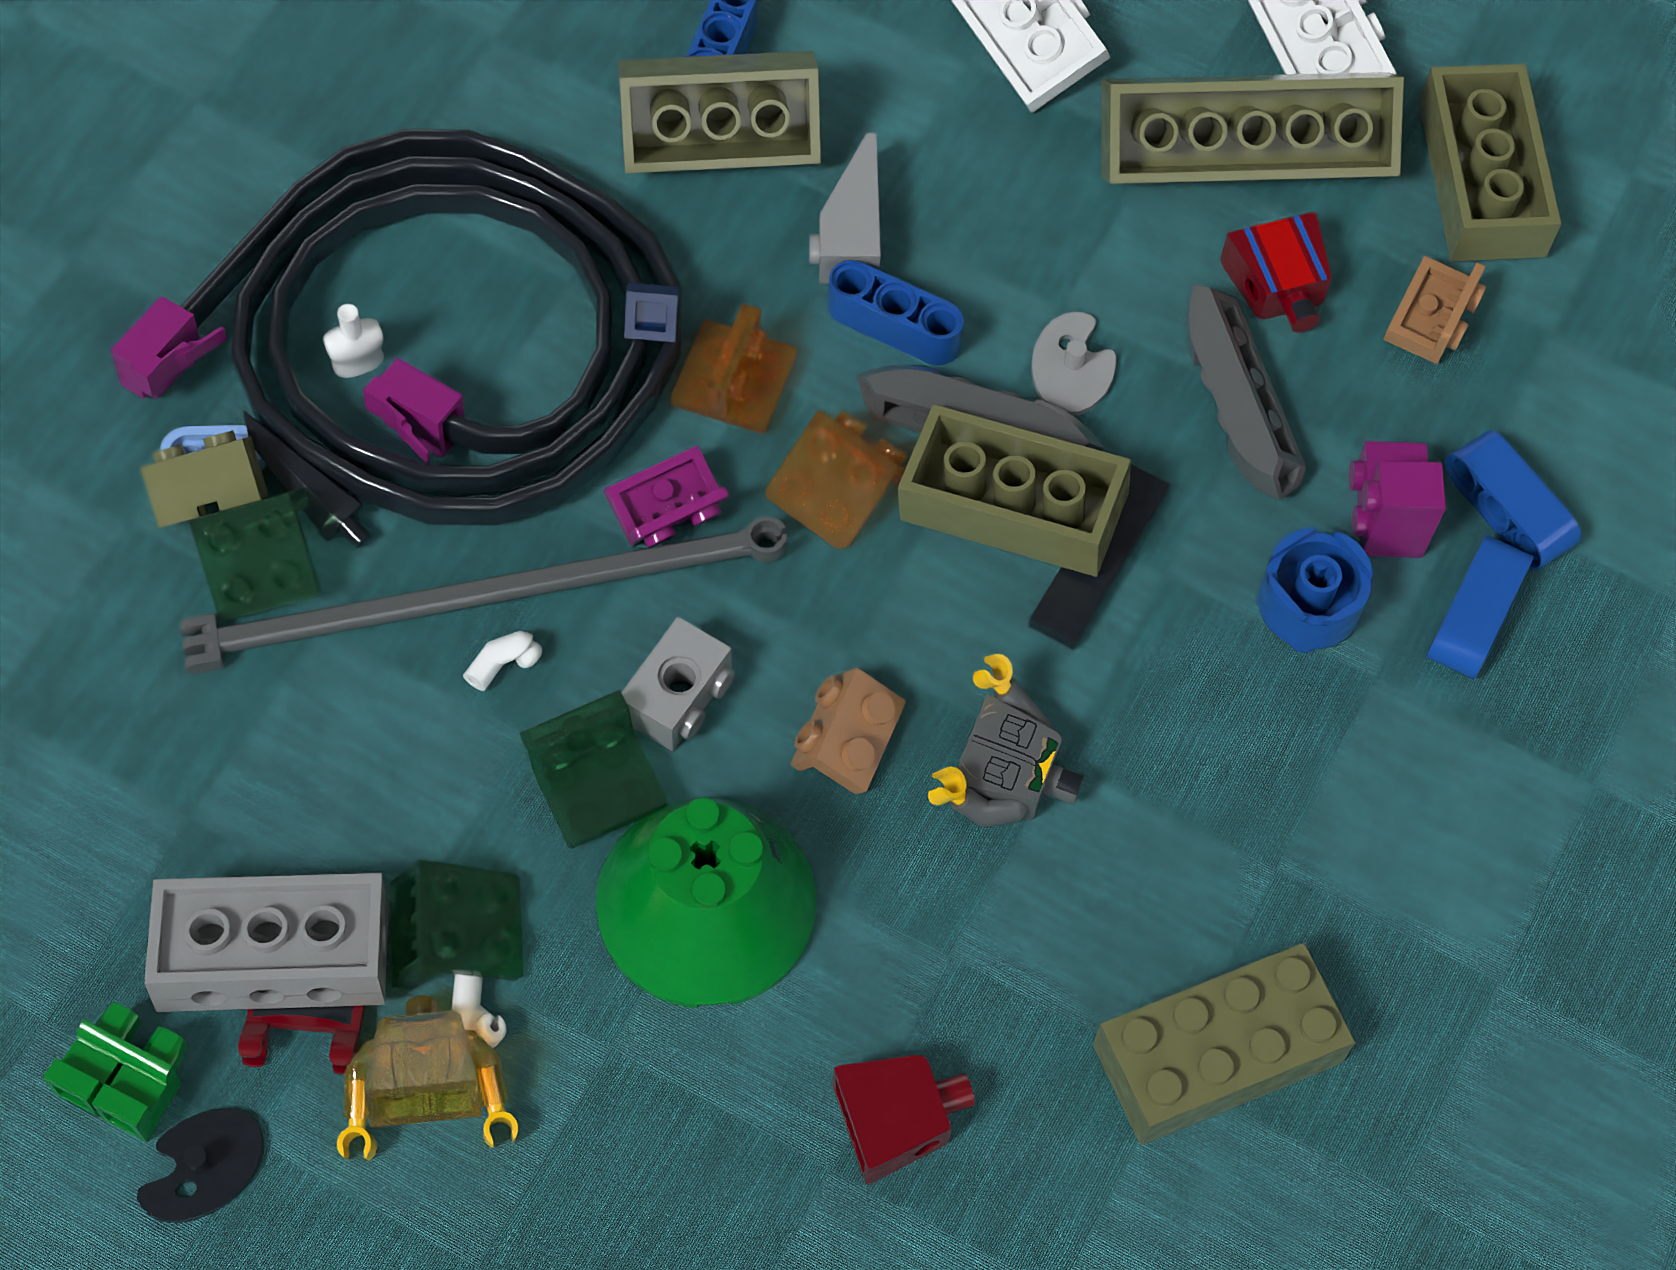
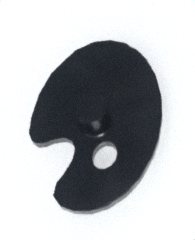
M229 1108L204 1111L184 1119L164 1133L155 1145L158 1153L176 1162L175 1171L167 1177L148 1182L140 1187L137 1200L150 1217L162 1222H190L215 1213L225 1207L245 1189L259 1168L264 1152V1140L260 1127L245 1112ZM191 1182L197 1185L196 1191L190 1197H178L177 1191L183 1184Z

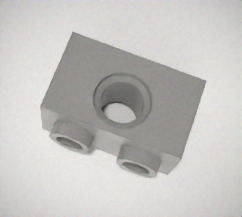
M677 617L619 695V720L673 752L683 737L690 740L697 733L705 718L703 710L712 697L721 698L729 688L735 674L731 670L732 648ZM678 681L689 683L692 686L685 692H674L667 688L670 684Z

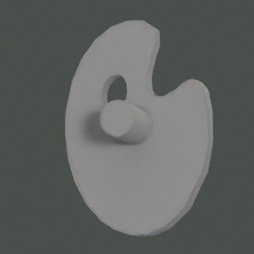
M1070 312L1052 320L1040 334L1032 355V381L1039 398L1063 409L1072 416L1081 415L1092 410L1106 396L1112 384L1116 367V354L1113 350L1105 349L1099 352L1087 350L1086 342L1094 331L1096 320L1090 314L1084 312ZM1063 339L1071 340L1067 344L1066 350L1060 348L1058 344Z

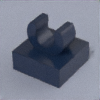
M628 283L624 338L675 342L679 287Z

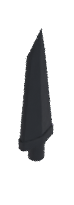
M243 410L248 436L252 438L255 451L319 530L318 533L329 542L340 532L356 549L361 547L371 536V533L354 517L364 504L355 495L349 494Z

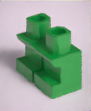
M112 1002L95 1024L83 1019L77 1030V1039L62 1060L55 1058L42 1078L56 1096L96 1117L100 1115L104 1121L147 1143L182 1083L176 1070L180 1066L188 1046L181 1036L159 1026L143 1050L130 1044L129 1042L142 1024V1021L133 1011L116 1002Z

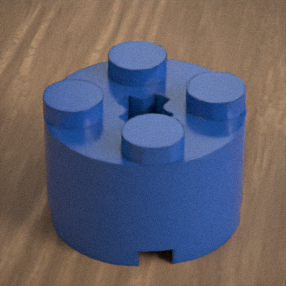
M1318 528L1299 529L1285 536L1276 545L1269 559L1259 586L1256 602L1268 628L1280 639L1289 643L1296 651L1309 653L1315 649L1331 647L1346 639L1358 624L1368 602L1372 588V564L1363 548L1346 534L1337 531L1333 535L1316 532Z

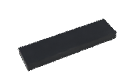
M1131 464L1129 494L1098 576L1095 577L1061 567L1031 615L1028 627L1075 650L1168 495L1170 483Z

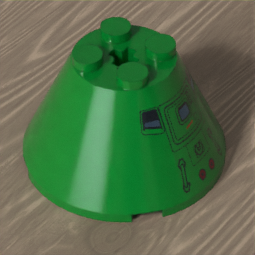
M696 798L671 803L652 811L635 822L622 834L607 855L601 869L596 891V913L601 938L607 952L620 971L646 993L668 1003L690 1008H698V1005H717L730 1002L731 1006L740 1004L763 994L779 983L797 964L808 945L815 923L817 905L815 882L810 864L791 834L770 816L751 806L717 798Z

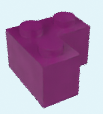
M1365 441L1358 460H1352L1349 466L1350 491H1357L1358 505H1355L1352 511L1353 536H1360V546L1368 556L1423 558L1446 509L1442 463L1428 462L1427 443Z

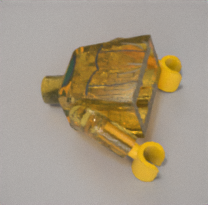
M418 995L410 998L405 1003V1015L381 1019L377 1023L374 1039L364 1043L345 1069L343 1117L349 1118V1126L338 1136L337 1149L343 1158L349 1160L350 1142L355 1137L363 1136L365 1139L364 1159L370 1161L375 1156L377 1143L374 1136L366 1131V1118L370 1119L371 1128L482 1117L481 1107L487 1106L489 1116L483 1127V1138L490 1148L494 1147L490 1127L497 1122H504L510 1126L511 1138L514 1143L518 1134V1123L510 1113L505 1112L504 1102L508 1101L509 1098L499 1054L476 1030L464 1029L460 1013L454 1010L439 1012L437 1000L427 995Z

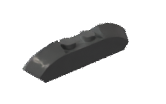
M1194 284L1189 297L1186 317L1188 350L1193 366H1202L1200 370L1201 379L1206 388L1213 394L1218 406V422L1229 435L1227 451L1238 471L1252 486L1274 499L1281 500L1300 486L1306 469L1304 460L1237 299L1212 288Z
M887 366L856 375L863 402L872 418L921 433L931 407L935 404L1100 451L1104 449L1097 437L1077 418L1063 409L1039 399L1035 402L1027 401L1015 393L993 391L976 386L965 378H949L939 375L940 370L922 366Z

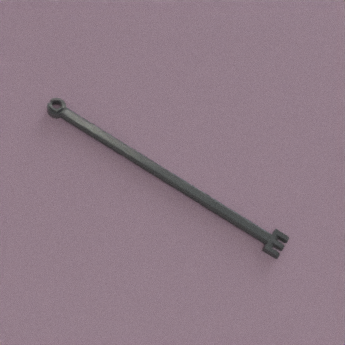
M763 516L753 520L747 529H741L736 532L219 627L215 613L189 617L179 622L181 635L187 636L182 640L183 653L192 655L184 660L185 671L189 674H200L225 669L224 653L751 555L758 561L772 562L782 557L786 551V527L775 517ZM762 540H771L776 545L770 548H763L758 546V543Z

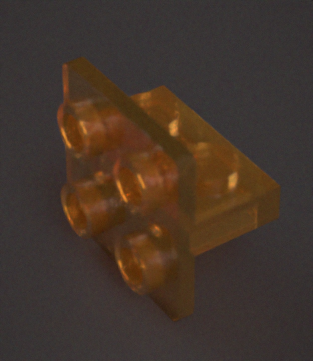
M742 303L732 327L710 320L702 322L671 394V405L764 434L769 427L796 361L797 348L768 339L767 331L761 330V309Z

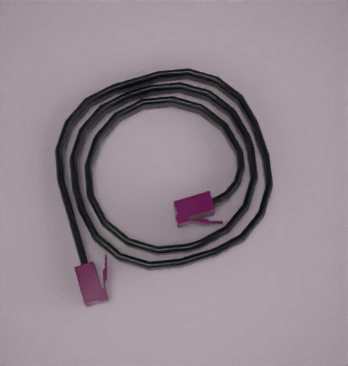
M401 129L345 146L295 182L181 306L160 296L110 350L115 362L114 365L117 369L120 385L142 399H145L148 395L159 399L185 369L195 365V360L227 340L223 327H219L202 339L199 338L197 329L251 271L236 296L231 355L235 371L255 419L335 483L367 503L427 525L498 526L565 502L615 459L655 409L681 357V284L654 232L609 195L534 153L468 129ZM418 213L481 214L534 233L576 269L596 311V349L572 396L549 415L520 425H483L466 419L463 395L397 357L380 378L375 375L363 389L366 410L382 418L386 426L397 431L403 442L405 441L427 464L422 465L367 445L346 433L303 394L287 357L290 310L315 267L361 231ZM622 239L645 259L657 285L679 287L675 342H664L644 384L622 410L646 362V340L631 339V345L608 390L589 411L611 367L612 306L610 292L587 245L610 263L626 296L628 283H643L621 241ZM287 264L288 266L272 291L268 339L270 362L293 417L327 448L308 438L266 400L250 361L254 316L281 270ZM599 436H601L594 444H592L589 448H587L583 453H581L577 458H575V459H574L571 463H569L565 468H563L560 472H558L554 477H551V478H548V479H545V480H542V481H539V482H536V483L527 485V486H525V487H522V488H519V489H516V490H513V491H510V492H507V493H504V494H501V495H498V496H495V497H430V496L424 495V494H491V495H492V494H495V493L504 491V490H506V489H509V488H512V487H515V486H518V485H521V484H524V483H527V482H530V481L539 479V478H541V477H544V476H547V475L556 473V472H557L558 470H560L564 465H566L570 460H572L575 456H577L581 451H583L587 446H589L593 441H595ZM454 444L482 454H521L489 466L428 465L430 463L429 451L443 458Z

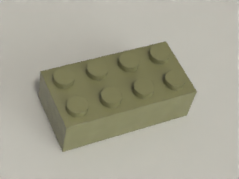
M814 51L618 60L625 174L821 164L819 73Z
M1526 64L1431 67L1418 103L1450 262L1546 257L1561 226V219Z
M933 404L898 486L900 520L1097 577L1129 494L1131 459Z
M1301 943L1105 1021L1099 1026L1093 1047L1140 1146L1340 1065L1349 1054L1355 1041L1304 943Z

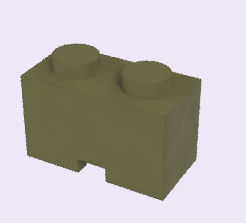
M234 430L203 438L206 449L186 454L184 446L181 444L152 452L155 463L142 466L140 470L158 528L207 514L209 512L206 504L217 501L219 510L222 511L268 497L269 494L251 436L236 440Z

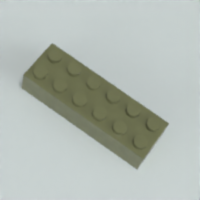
M1390 72L1101 79V177L1109 184L1400 176L1404 77Z

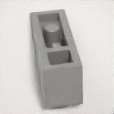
M866 133L820 213L819 234H809V264H819V284H829L831 270L838 263L847 260L859 261L879 270L880 226L876 133Z

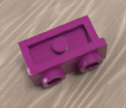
M698 445L617 482L603 491L630 547L645 541L648 548L659 545L674 537L676 533L673 527L691 519L694 526H698L720 515L722 511L718 505L722 504L730 496L725 486L718 487Z

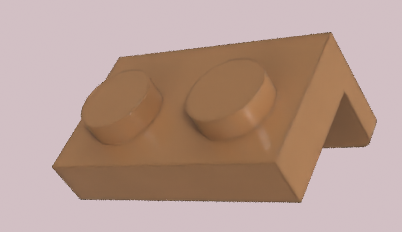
M1424 256L1383 340L1438 364L1445 348L1448 347L1456 351L1469 323L1460 320L1464 310L1474 314L1487 287L1478 283L1486 266L1476 262L1470 276Z
M856 667L837 675H831L820 685L815 695V702L818 704L810 721L800 729L795 738L794 746L797 750L790 764L798 771L814 767L855 795L867 791L906 703V700Z

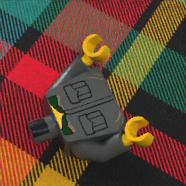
M1003 654L985 656L984 661L992 668L993 677L987 670L982 669L974 672L973 682L980 689L994 688L993 696L986 695L957 768L949 766L932 773V777L941 781L944 788L938 787L928 792L929 801L933 805L938 806L949 803L952 809L982 828L1018 823L1021 819L1033 820L1043 794L1074 805L1084 774L1056 764L1063 737L1056 732L1055 726L1017 681L1011 678L1013 667L1010 660Z

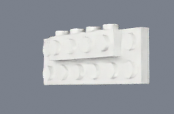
M951 0L1031 113L1111 58L1106 47L1085 19L1090 14L1082 0Z
M1247 0L1285 75L1390 72L1397 75L1380 43L1381 40L1385 39V34L1376 15L1371 13L1366 16L1361 7L1362 4L1366 3V0Z

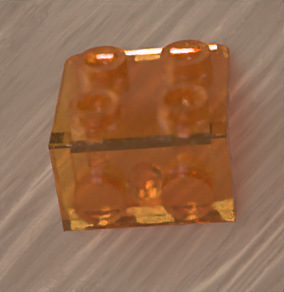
M818 409L767 486L766 496L771 502L833 547L846 549L852 544L890 485L899 486L907 467L904 460L908 454L885 438H882L877 443L863 433L867 425L848 411L842 409L837 415Z

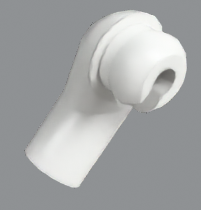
M517 631L491 640L483 647L463 674V677L471 686L484 691L504 664L516 660L520 667L528 668L533 666L542 655V647L539 643L532 640V634L524 631Z
M474 972L456 973L450 1018L452 1026L476 1048L492 1049L496 1047L505 1037L506 1023L500 1015L495 1018L480 1005L483 976Z

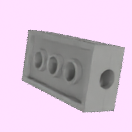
M382 873L153 879L144 984L156 1012L385 1005L389 901Z

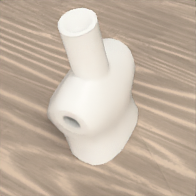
M352 304L342 305L337 311L340 325L328 331L324 335L323 341L331 358L334 373L343 378L356 377L370 372L381 365L384 359V354L381 350L384 338L376 319H360L356 306Z

